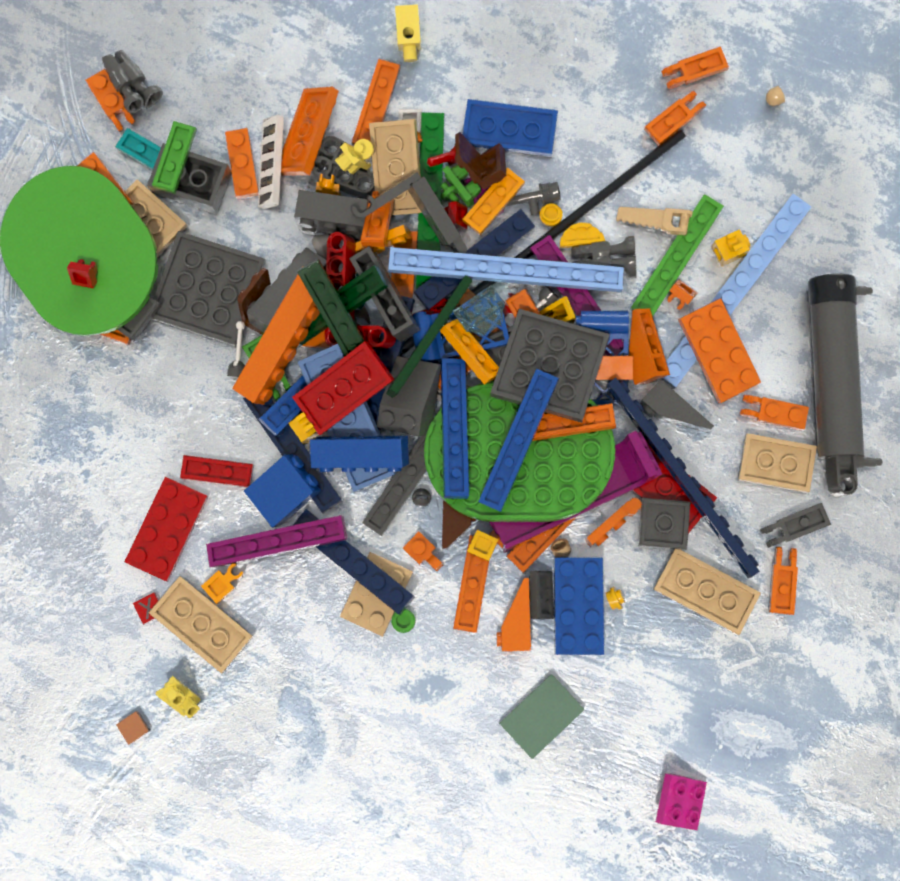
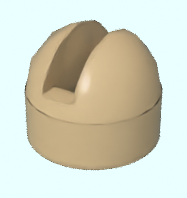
M775 86L767 92L766 101L769 105L778 106L785 102V96L779 86Z
M559 539L552 543L550 547L556 558H568L571 553V547L567 539Z

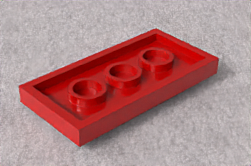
M364 341L292 398L320 436L395 379L368 341Z
M649 446L662 475L633 490V492L641 499L651 498L690 502L689 534L702 516ZM700 484L701 488L699 490L703 496H708L714 503L717 497Z
M165 477L124 562L169 582L209 496Z

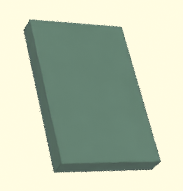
M551 674L499 724L533 759L585 709Z

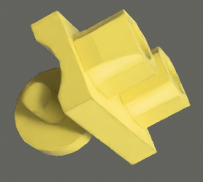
M360 139L354 146L347 143L340 146L343 153L335 161L343 171L346 172L348 170L351 174H354L360 168L368 170L372 166L370 162L365 161L371 158L374 153V146L369 140Z
M174 676L165 683L162 689L155 693L183 717L192 718L200 709L197 705L201 701L200 697Z

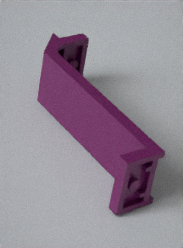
M637 431L627 434L623 441L615 445V462L607 486L601 495L580 513L551 522L489 523L495 534L499 535V539L503 544L502 550L506 553L524 541L641 487L662 475V472L642 432L637 433Z

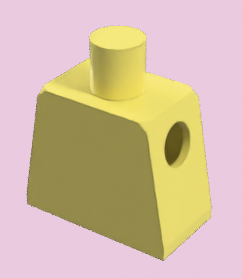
M418 4L395 6L398 49L403 51L404 62L417 61V50H421Z

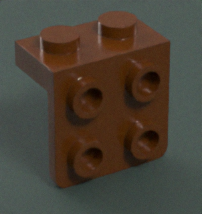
M461 132L455 134V161L460 168H465L475 184L478 183L483 189H486L492 184L500 182L506 176L505 149L500 143L480 155Z
M264 267L259 273L256 272L253 275L246 290H242L237 298L241 319L245 326L261 335L264 333L249 323L247 310L253 301H257L261 297L264 289L271 285L268 269Z

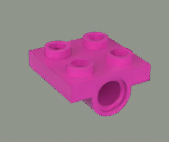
M665 773L655 822L668 826L698 830L707 782Z

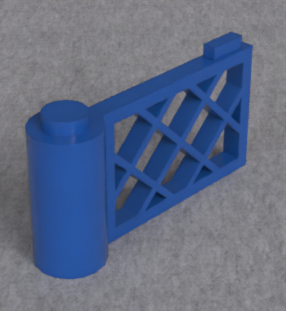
M495 296L481 298L482 303L454 309L449 316V319L455 320L456 318L453 316L458 315L457 318L460 320L464 313L471 312L476 315L477 318L471 327L466 324L464 326L470 333L472 332L482 338L479 344L484 350L506 346L508 343L509 335L500 299H495ZM497 306L499 314L494 321L483 316L487 308ZM423 311L413 314L420 328V331L412 335L415 348L439 313L429 315ZM480 318L491 324L485 335L474 330ZM499 319L501 322V326L496 324ZM496 327L503 331L505 340L494 342L488 336L493 328ZM439 331L421 360L439 363L442 358L452 359L460 357L456 350L455 352L445 354L444 344L447 340L445 337L442 340L441 332Z
M628 310L581 311V316H576V325L610 334L608 344L613 339H623V349L617 355L606 347V350L612 356L628 355ZM623 380L628 387V380ZM595 382V386L602 393L596 399H591L597 405L618 404L615 399L607 394L609 391L607 388L603 390Z

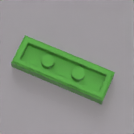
M173 121L152 183L153 188L176 193L197 131L196 127Z

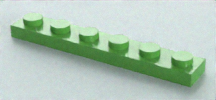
M705 194L695 207L692 217L689 218L687 235H677L630 310L650 308L652 317L654 316L724 206Z

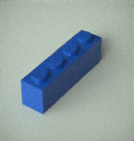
M318 436L310 439L311 468H319L320 472L334 471V468H342V472L356 471V468H364L365 472L379 471V468H387L388 472L402 471V468L409 464L408 436Z

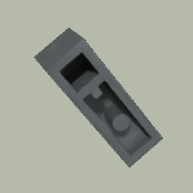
M661 379L640 402L644 409L643 412L651 418L654 416L658 420L706 433L714 427L712 423Z

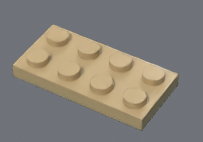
M416 119L369 123L370 140L374 146L372 164L375 191H379L381 195L412 173L418 172L421 177ZM408 190L394 198L392 215L422 213Z
M674 549L653 589L736 635H740L761 594L757 590L679 549Z
M181 576L178 577L149 612V614L221 674L225 672L253 638L249 632Z

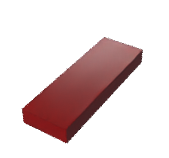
M183 455L180 478L247 488L251 485L254 465Z

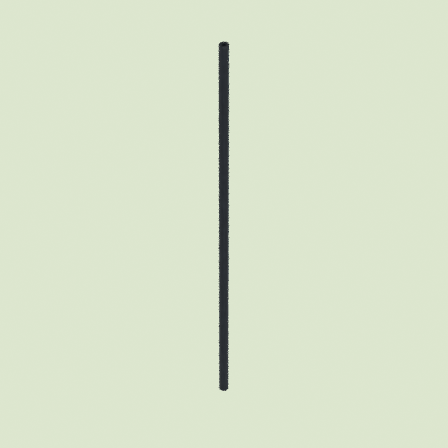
M679 130L514 258L528 259L533 255L530 247L549 235L554 239L686 137L685 133ZM483 281L471 291L478 297L497 282ZM413 336L404 342L401 356L415 346Z

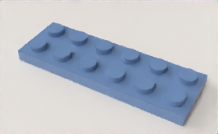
M338 344L298 361L307 385L345 357ZM367 402L327 431L329 436H381ZM356 468V471L345 472L353 492L397 474V472H388L387 468H379V471L365 472L364 468Z

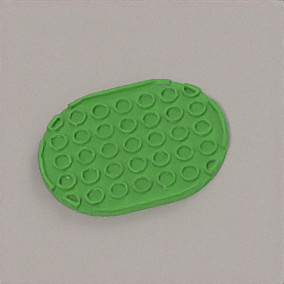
M62 166L49 169L33 177L21 187L6 209L0 231V248L3 261L10 275L35 310L49 324L59 330L77 336L107 334L130 322L143 309L150 298L149 294L158 275L157 247L147 225L122 192L108 178L99 172L80 166ZM80 259H83L87 265H90L92 261L96 263L97 283L94 288L72 285L67 270L70 262L77 263Z
M494 382L485 385L479 384L466 389L468 499H446L443 492L442 407L430 423L424 445V460L429 479L438 495L450 507L476 520L489 522H551L571 517L589 507L601 495L613 471L615 440L612 429L532 441L502 512L479 503L478 501L520 407L518 404L491 397L490 393ZM590 399L587 407L597 406V404Z

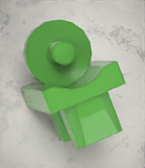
M456 165L451 169L449 166L442 169L445 173V178L451 186L449 187L446 182L441 185V188L444 190L441 194V199L443 201L451 199L452 202H458L459 199L456 196L458 194L468 208L474 205L473 199L481 193V188L473 181L466 186L462 185L460 181L469 175L465 168L462 169Z

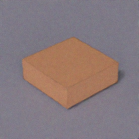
M135 711L116 724L128 745L150 732L138 711Z

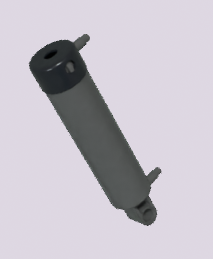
M842 273L819 275L808 281L818 458L826 460L828 491L834 497L850 495L857 490V468L881 466L883 463L881 458L864 457L856 305L857 295H871L873 289L866 286H856V278L853 275ZM841 480L845 484V490H842L840 487Z

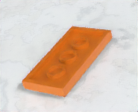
M334 87L303 89L282 150L281 176H306L311 174L318 150L322 145L325 130L329 125L330 115L336 104L339 91Z
M721 298L678 319L718 403H722L761 383Z

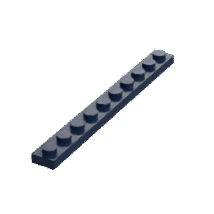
M617 378L610 381L606 388L637 430L642 432L646 442L746 577L751 578L760 571L757 568L759 564L751 554L747 555L742 548L744 546L742 540L736 534L733 536L729 531L728 527L730 525L724 516H718L713 509L715 508L713 501L708 496H703L699 490L701 488L699 482L693 476L689 477L686 473V465L679 457L675 458L672 454L670 443L665 438L661 439L657 434L658 428L651 419H646L642 413L644 409L637 400L633 401L628 394L630 390L623 381L619 382Z

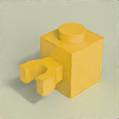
M740 229L715 240L711 246L721 267L746 256L750 251L749 239L745 234L742 235Z
M304 412L288 423L303 445H306L310 442V439L318 436L314 426L308 421Z

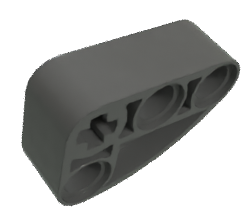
M335 136L325 137L318 150L312 170L315 179L319 182L320 174H323L325 179H331V175H334V184H340V191L361 199H367V195L372 196L375 188L374 178L370 169L360 168L354 174H351L348 170L346 172L343 171L335 159L343 153L340 146L346 142ZM330 146L337 147V150L333 153L326 152V149ZM346 174L350 176L345 182L338 180L341 175ZM362 183L371 184L367 190L359 188Z

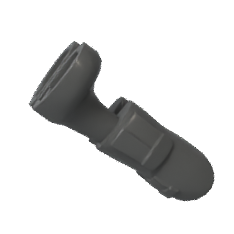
M123 50L115 52V57L112 54L102 57L103 65L115 90L123 93L125 97L123 106L129 113L139 112L143 105L145 108H149L160 100L163 95L162 89L157 85L147 87L143 83L145 80L143 72Z
M628 236L623 242L610 245L608 241H600L590 245H580L571 248L572 258H589V260H579L572 263L624 267V271L629 278H636L634 236ZM614 254H625L627 256L616 259L610 258Z

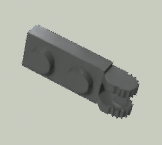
M819 503L779 519L776 523L760 530L762 534H767L776 528H780L783 536L769 540L766 543L769 548L829 526L831 523L823 504Z

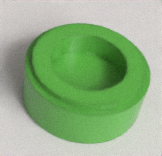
M405 609L401 615L395 612L391 622L396 631L407 633L414 628L416 620L414 614Z

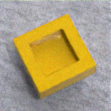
M476 530L467 552L489 562L499 539Z

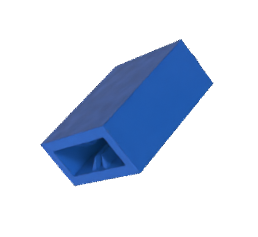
M293 454L283 455L244 490L245 494L272 528L284 524L321 491L318 487L317 479L312 474L307 473L303 468V461Z

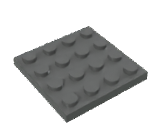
M178 231L154 299L161 303L162 306L152 320L236 347L238 334L236 323L242 321L237 298L240 292L244 289L246 290L253 275L256 272L259 273L266 263L265 258Z
M519 309L490 393L491 397L521 405L536 369H539L559 378L545 412L582 423L610 334Z

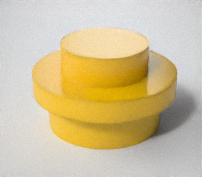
M552 203L543 206L539 214L541 222L547 226L559 224L562 220L561 208Z
M611 587L610 591L606 592L608 603L612 610L617 608L621 610L623 609L622 604L625 603L624 595L620 589L616 590L615 587Z

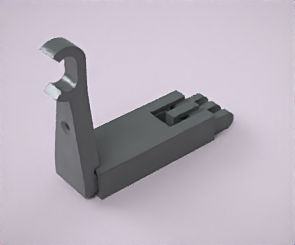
M418 172L410 174L375 199L367 195L366 200L369 201L370 207L364 212L359 213L357 207L350 206L351 213L355 217L364 218L408 190L441 245H449L454 253L465 254L467 252V246L463 242L461 235L425 177H420Z

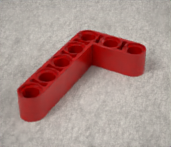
M340 232L332 233L327 240L326 273L334 283L336 290L355 278V268L349 258L356 255V242L350 235ZM343 239L344 244L343 247L340 249L339 244ZM343 263V269L339 272V265ZM353 310L352 312H350V315H351V317H352V319H353V321H354V310ZM357 326L360 333L362 332L364 340L368 341L373 349H387L396 342V338L387 327ZM329 327L325 329L324 337L326 343L329 346L338 344ZM383 332L384 340L380 342L379 336Z

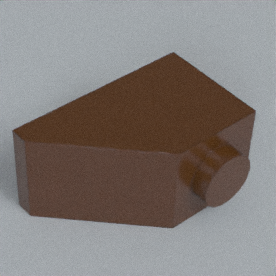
M443 501L442 550H448L471 528V521L476 522V519L459 513L445 501Z

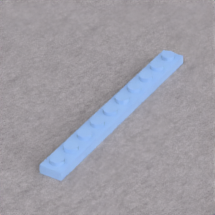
M792 194L711 302L721 298L730 316L812 206L795 194ZM686 336L666 361L670 375L661 378L674 389L697 360Z
M390 247L388 272L463 279L466 275L472 280L622 292L624 267Z

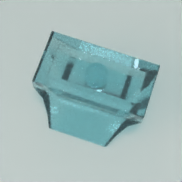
M491 284L455 309L453 314L466 332H474L484 337L504 323L503 309L505 302Z

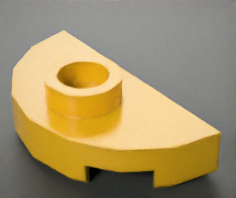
M580 222L571 225L563 233L559 249L590 245L594 242L605 241L603 233L592 226V224Z

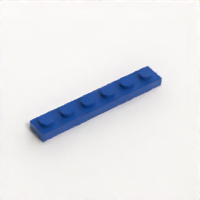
M442 358L440 362L444 498L468 499L469 475L465 361L463 359Z
M536 369L478 501L479 503L502 512L559 381L558 377Z

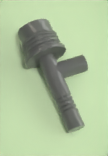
M558 182L539 183V191L515 195L506 207L529 202L531 216L538 215L540 211L537 200H542L543 206L547 203L561 200Z

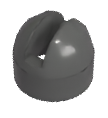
M424 488L417 489L412 495L413 503L420 508L428 506L431 502L429 491ZM416 495L427 496V500L416 499Z

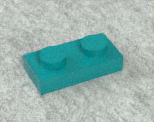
M129 128L125 130L115 146L117 150L151 170L154 168L161 149L160 146Z

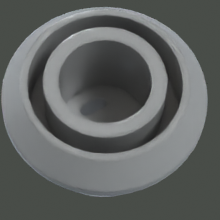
M315 235L312 239L313 246L317 254L326 260L329 235Z

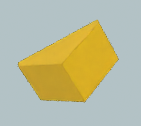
M567 296L562 297L540 311L543 316L574 324L576 319Z

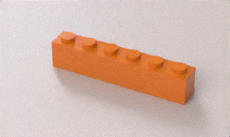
M299 275L295 278L232 388L252 403L264 405L265 402L269 401L272 397L274 386L284 376L285 367L295 357L299 343L306 338L310 324L319 316L320 312Z

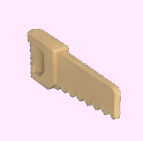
M619 207L616 221L628 222L629 224L635 223L636 226L641 224L642 227H654L656 230L661 228V231L667 234L687 235L689 218L692 217L693 212L670 208L658 210ZM674 216L680 217L679 227L672 225Z

